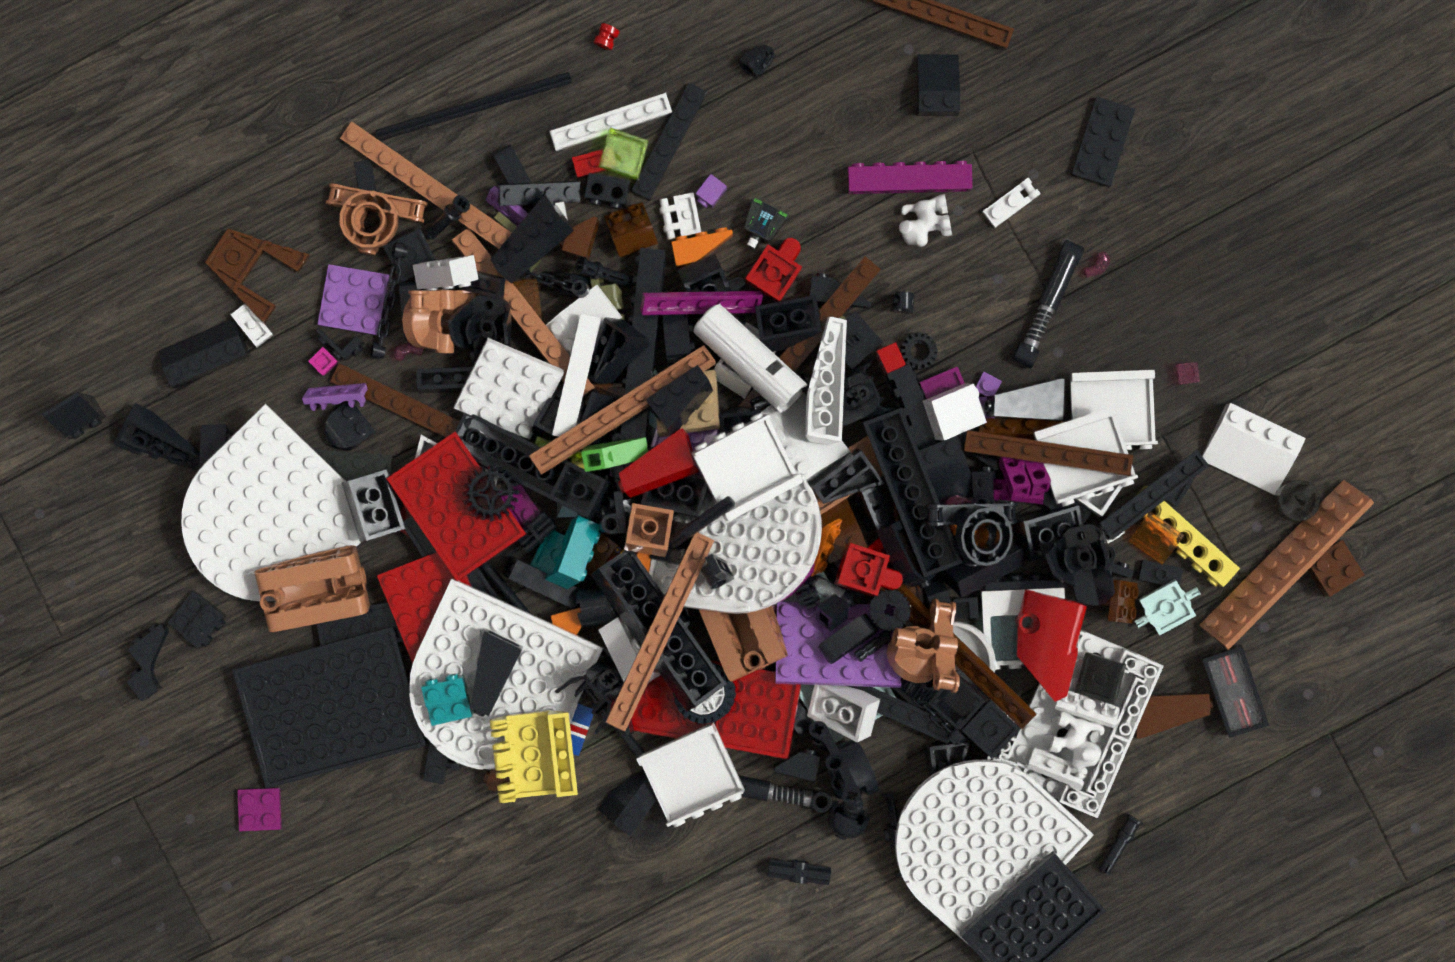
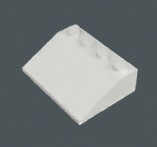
M803 392L799 399L782 414L772 405L764 409L762 414L770 415L769 420L792 466L809 483L850 453V450L843 441L824 445L810 442L805 436L807 396Z
M1229 403L1225 405L1202 457L1209 465L1275 495L1296 460L1306 438Z

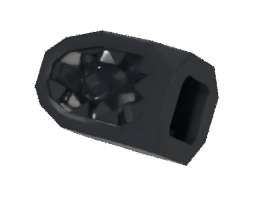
M768 45L754 47L751 51H747L739 64L747 74L757 77L770 66L774 58V50Z

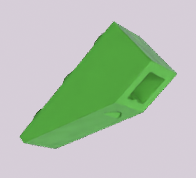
M646 437L584 447L581 451L585 472L634 462L649 452Z

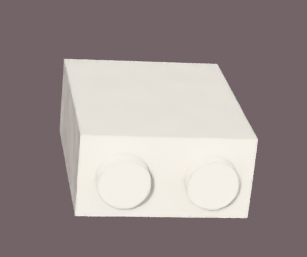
M964 383L923 401L935 440H947L987 423L985 410L980 404L979 392L974 384Z

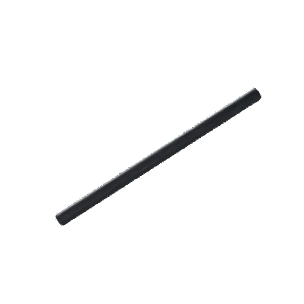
M566 72L376 130L375 134L379 141L571 84L572 79L570 73Z

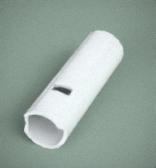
M721 304L712 306L698 320L694 327V333L781 414L788 410L803 394L801 388L806 387L807 383Z

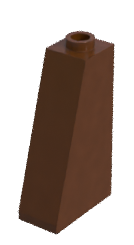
M1208 693L1151 695L1133 737L1141 739L1210 715V710H1213V699L1209 697Z

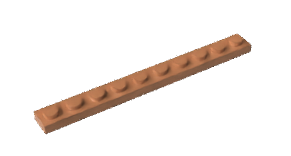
M351 121L340 139L442 210H444L446 205L452 204L453 199L458 196ZM470 204V209L466 213H462L461 218L458 220L498 249L512 234V232L472 204Z
M469 228L452 239L453 244L463 256L474 255L477 271L503 277L497 272L491 262V255ZM505 279L504 299L510 307L511 317L546 362L564 370L561 381L564 383L570 355L513 283L511 284ZM588 378L583 397L595 388Z
M703 345L529 455L531 461L542 475L649 407L646 399L696 365L703 372L716 364L715 359Z
M700 533L693 535L605 723L624 732L626 731L706 560L705 557L708 556L715 540Z

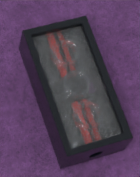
M1242 645L1203 656L1202 660L1229 738L1269 726Z

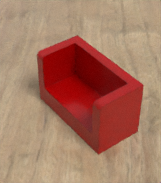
M896 342L876 351L874 354L884 376L906 364Z

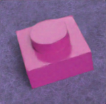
M324 347L308 361L323 376L338 363Z

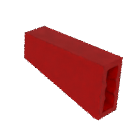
M683 428L679 429L619 473L621 480L618 481L621 492H625L631 498L700 472L691 454L693 448L688 433Z

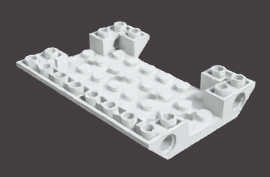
M1081 630L1077 643L1078 655L1069 691L1075 693L1085 652L1099 653L1102 657L1126 664L1116 704H1114V706L1120 707L1115 728L1103 725L1105 730L1103 735L1100 736L1097 731L1091 730L1086 737V741L1097 744L1102 753L1095 766L1085 767L1087 775L1083 779V788L1081 790H1074L1066 783L1051 777H1044L1041 773L1027 768L1034 747L1070 762L1073 759V752L1066 747L1062 748L1059 753L1049 751L1051 739L1053 736L1057 737L1058 730L1065 728L1069 731L1071 726L1069 724L1066 727L1057 725L1061 711L1054 709L1056 702L1053 701L1040 683L1029 705L1037 715L1026 727L1020 729L1017 735L993 759L988 756L986 760L1003 762L1020 769L1033 778L1052 797L1058 799L1060 803L1098 818L1164 666L1136 652Z

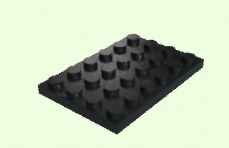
M1052 851L959 934L984 962H1049L1104 914L1106 910Z

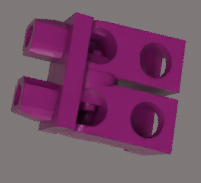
M1000 457L999 468L1006 480L1011 500L1027 497L1029 492L1031 495L1049 491L1051 479L1043 463Z

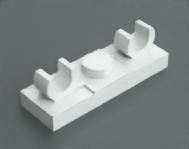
M1068 691L1067 697L1056 701L1054 708L1111 728H1115L1120 707Z

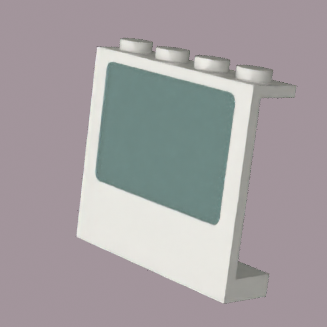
M1064 588L1027 589L1065 599ZM1025 589L980 591L983 634L987 637L994 650L996 659L995 670L1001 669V665H1009V669H1019L1021 664H1023L1016 656L1017 625L1015 620L1020 611ZM1030 617L1023 618L1022 626H1029L1031 623Z

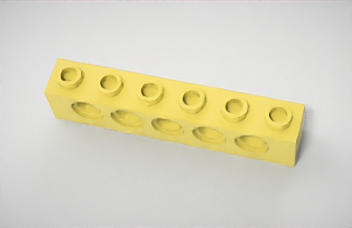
M1144 486L1138 493H1140L1148 486ZM1165 501L1155 507L1156 514L1154 516H1150L1147 513L1142 517L1146 521L1145 525L1151 531L1155 532L1157 530L1162 535L1160 538L1169 546L1172 544L1176 547V553L1184 560L1188 558L1193 563L1191 566L1197 572H1204L1208 576L1207 581L1214 587H1224L1240 569ZM1166 518L1172 524L1169 530H1165L1162 526V522ZM1181 532L1187 536L1184 544L1178 541V535ZM1196 546L1202 549V555L1198 558L1193 554V549ZM1211 560H1215L1218 564L1215 571L1209 569V562Z

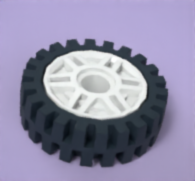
M712 663L726 682V685L690 711L686 712L673 693L674 703L677 705L678 711L685 718L697 723H712L723 718L731 710L735 702L736 687L733 681H729L722 666Z

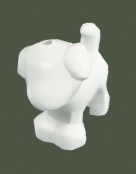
M945 194L902 207V215L915 212L918 217L917 220L902 221L899 225V231L908 245L925 246L928 243V232L934 230L941 231L943 236L952 235L949 215H936L937 211L940 214H948Z
M1061 711L1057 725L1066 727L1069 724L1071 727L1064 737H1052L1049 751L1059 753L1064 747L1073 752L1072 765L1077 770L1095 766L1101 758L1102 751L1094 742L1086 741V737L1091 730L1097 731L1100 736L1103 735L1105 731L1104 726L1082 718L1076 719L1070 714Z

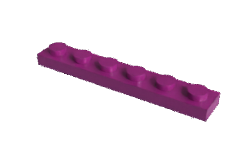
M761 291L643 293L640 312L642 315L704 314L712 306L721 304L729 313H756L755 306L761 305L763 294Z

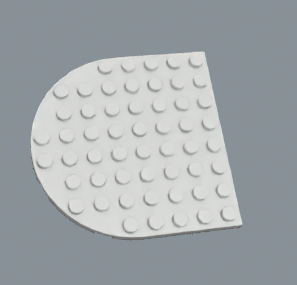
M266 403L202 465L193 477L183 502L182 534L193 563L216 587L246 600L260 601L261 599L254 574L256 570L321 551L350 545L357 547L361 542L359 541L342 486V482L346 480ZM271 596L265 597L268 602L275 601Z
M795 468L796 474L800 475L803 481L801 484L731 521H726L722 515L699 532L715 540L708 555L714 554L725 560L735 579L719 588L710 589L700 571L684 607L732 614L755 612L778 603L792 593L805 579L818 554L821 542L822 521L819 505L812 488ZM712 498L710 508L716 504L714 498ZM673 517V521L683 523L691 522L690 520ZM651 560L649 574L665 595L679 565ZM705 560V562H704L702 568H703L705 565L708 564L706 560Z
M452 578L412 665L409 696L414 717L424 736L430 740L438 751L448 758L471 768L481 770L495 769L493 752L498 750H493L492 745L505 741V735L498 738L491 737V731L498 729H490L489 720L505 715L547 710L569 712L570 720L582 694L581 692L575 697V690L585 679L570 684L559 693H556L555 690L576 673L586 671L594 665L603 647ZM487 628L523 646L489 716H479L472 709V717L431 726L428 709L425 706L421 689L426 680L437 678L438 681L445 680V676L456 673L458 676L463 675L471 705L482 635Z
M968 760L952 764L937 771L912 793L900 814L897 824L895 853L900 873L913 895L964 940L959 933L1052 851L1066 865L1093 837V833L1033 778L1020 769L999 761Z

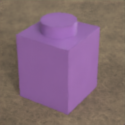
M710 174L696 192L697 202L705 208L708 206L713 208L727 190V186Z

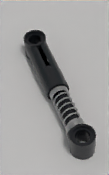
M1065 240L1038 301V313H1035L1034 323H1031L1032 327L1029 328L1030 332L1026 334L1027 337H1025L1024 342L1019 343L1012 361L1030 369L1033 367L1039 354L1038 346L1039 340L1042 338L1041 335L1045 333L1044 328H1047L1048 319L1052 318L1050 315L1057 311L1073 272L1083 255L1084 247Z
M738 775L745 789L744 793L741 794L742 797L761 801L772 800V798L776 801L781 800V802L784 800L787 803L803 804V806L810 807V809L820 813H824L831 808L832 799L824 790L805 792V790L800 791L799 789L794 790V788L778 787L777 784L774 786V784L770 783L771 781ZM819 796L827 798V803L823 807L816 805V799Z

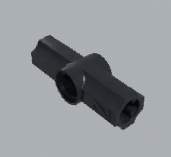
M770 858L767 877L788 879L790 882L801 884L810 882L829 885L831 867L810 864V862L801 860L785 861Z

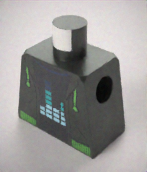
M754 197L744 226V231L750 234L745 245L756 250L761 240L769 244L785 224L789 214Z

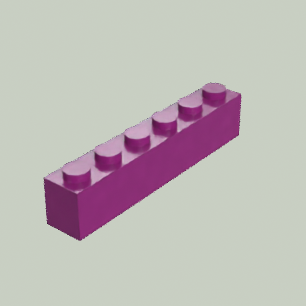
M945 161L934 162V165H926V162H914L913 165L896 162L893 163V166H885V163H873V166H864V163H854L852 167H848V194L971 192L973 189L972 164H967V161H955L954 164L946 165Z

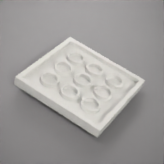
M487 338L454 404V408L469 415L475 414L505 430L530 440L533 434L531 432L532 426L548 398H551L564 374V370Z

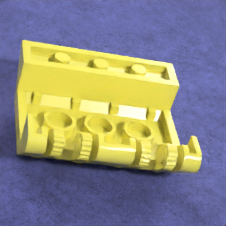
M547 710L505 715L489 720L490 729H498L491 731V737L498 738L505 735V741L492 745L493 750H498L493 752L495 770L499 771L496 772V778H510V782L497 786L498 791H503L498 793L499 803L515 802L516 798L549 794H557V797L578 795L569 712Z

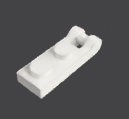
M1029 177L982 212L994 228L1041 194L1038 189L1035 190L1031 185L1032 181ZM1023 189L1029 194L1025 198L1020 193Z
M1035 747L1027 766L1028 769L1070 785L1074 790H1081L1083 788V779L1087 775L1086 768L1077 770L1073 767L1072 762Z

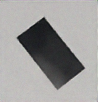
M371 159L354 162L358 188L367 191H377Z

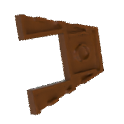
M227 229L205 263L265 324L276 306L243 286L242 283L263 252L299 273L309 258V254Z

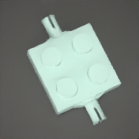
M1176 579L1139 598L1144 607L1145 615L1134 621L1138 628L1150 622L1156 628L1158 634L1162 635L1196 616L1191 607L1190 600L1201 594L1197 587L1185 593L1178 585Z

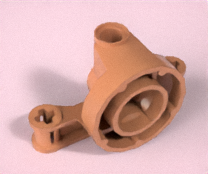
M329 184L331 189L329 199L326 200L325 204L342 208L340 212V227L344 236L360 253L376 255L379 247L386 245L394 237L398 228V217L412 222L424 223V209L428 204L425 201L339 184ZM368 211L379 213L380 225L373 233L364 232V220L368 216Z
M408 290L410 298L404 308L402 319L403 330L407 340L414 347L432 349L436 353H454V342L451 339L448 320L455 313L453 310H458L462 305L469 303L480 294L465 290Z
M933 599L930 606L931 625L929 629L918 626H907L902 629L895 628L886 652L888 662L895 673L903 679L914 683H926L933 679L934 690L946 689L952 693L958 691L960 677L955 670L954 657L958 648V640L953 637V622L956 613L955 602L944 603L939 602L938 599Z

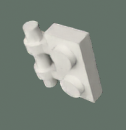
M694 193L673 196L674 205H669L667 198L660 199L661 208H659L660 215H663V231L667 235V240L675 239V230H680L681 236H692L701 232ZM677 212L678 223L672 224L670 213Z

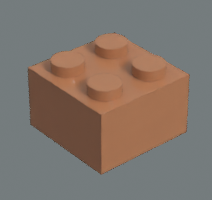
M632 503L624 550L665 557L668 550L674 510Z

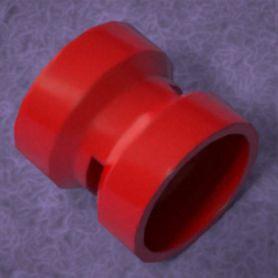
M602 23L599 28L600 33L595 37L593 43L611 51L614 46L613 41L618 37L620 31L608 24Z

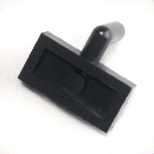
M430 742L423 781L444 784L447 768L458 771L462 764L449 760L447 756L438 751Z

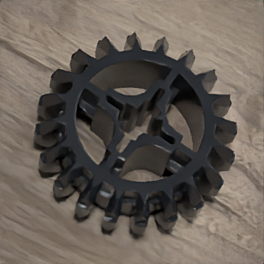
M492 465L488 466V471H485L484 466H481V474L474 470L473 473L476 477L474 479L471 476L467 477L472 482L471 485L464 483V487L469 489V491L463 492V496H469L468 499L464 500V503H472L468 510L472 511L476 508L474 516L477 517L482 513V520H485L487 515H489L490 521H494V515L496 514L497 518L501 520V512L509 516V512L506 509L508 507L511 510L515 509L511 502L518 503L519 500L514 498L513 495L520 494L519 490H513L514 487L518 486V483H510L514 476L506 477L508 474L507 469L501 474L500 466H497L495 471H493ZM494 476L505 481L508 489L496 488ZM488 477L486 487L475 490L477 483L483 478ZM491 486L495 492H498L492 498V503L490 497L484 494ZM508 496L506 502L498 509H495L497 498ZM474 497L486 498L488 510L478 506Z

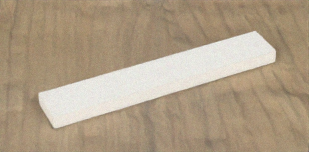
M666 93L549 132L557 152L672 114V110Z
M580 314L552 432L553 436L559 437L576 426L601 318Z

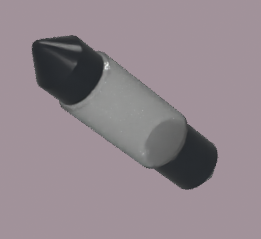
M810 576L804 582V585L815 586L818 594L826 599L835 593L840 598L846 600L848 605H850L849 607L856 606L851 594L821 576Z

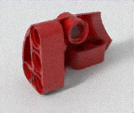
M1025 589L1020 611L1015 620L1017 625L1016 656L1041 684L1053 701L1056 702L1067 697L1078 655L1077 643L1087 606L1072 600ZM1030 617V625L1023 627V618Z

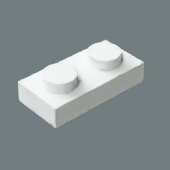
M245 304L231 314L256 347H259L273 336L267 326Z

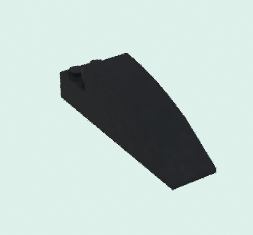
M464 413L455 430L476 462L486 467L492 465L494 471L497 466H500L501 474L507 469L508 474L506 477L513 475L514 481L595 521L613 483L589 471L585 472V469L567 460L560 462L541 475L529 455L541 447L475 414L469 415Z

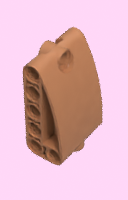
M355 545L297 557L258 569L254 572L261 598L260 606L264 610L269 632L359 616L369 611L370 602L366 589V574L363 566L361 567ZM271 596L276 602L269 603L265 597Z
M772 606L759 611L740 614L699 609L729 681L732 682L754 671L762 670L765 666L788 656ZM755 655L759 658L757 666L752 664V658Z

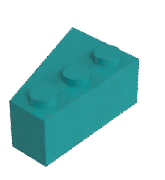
M579 515L571 520L561 543L563 546L559 557L555 556L553 560L556 563L555 568L551 574H547L545 580L569 589L585 579L587 562L591 561L594 554L592 548L600 538L599 524Z

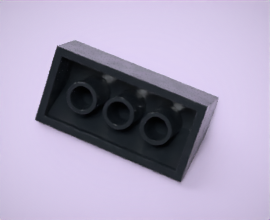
M234 319L159 351L163 371L170 387L175 389L251 356L238 324Z

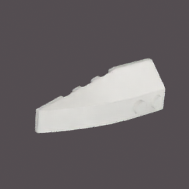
M827 317L807 392L805 436L810 442L824 445L842 442L847 320L835 317Z

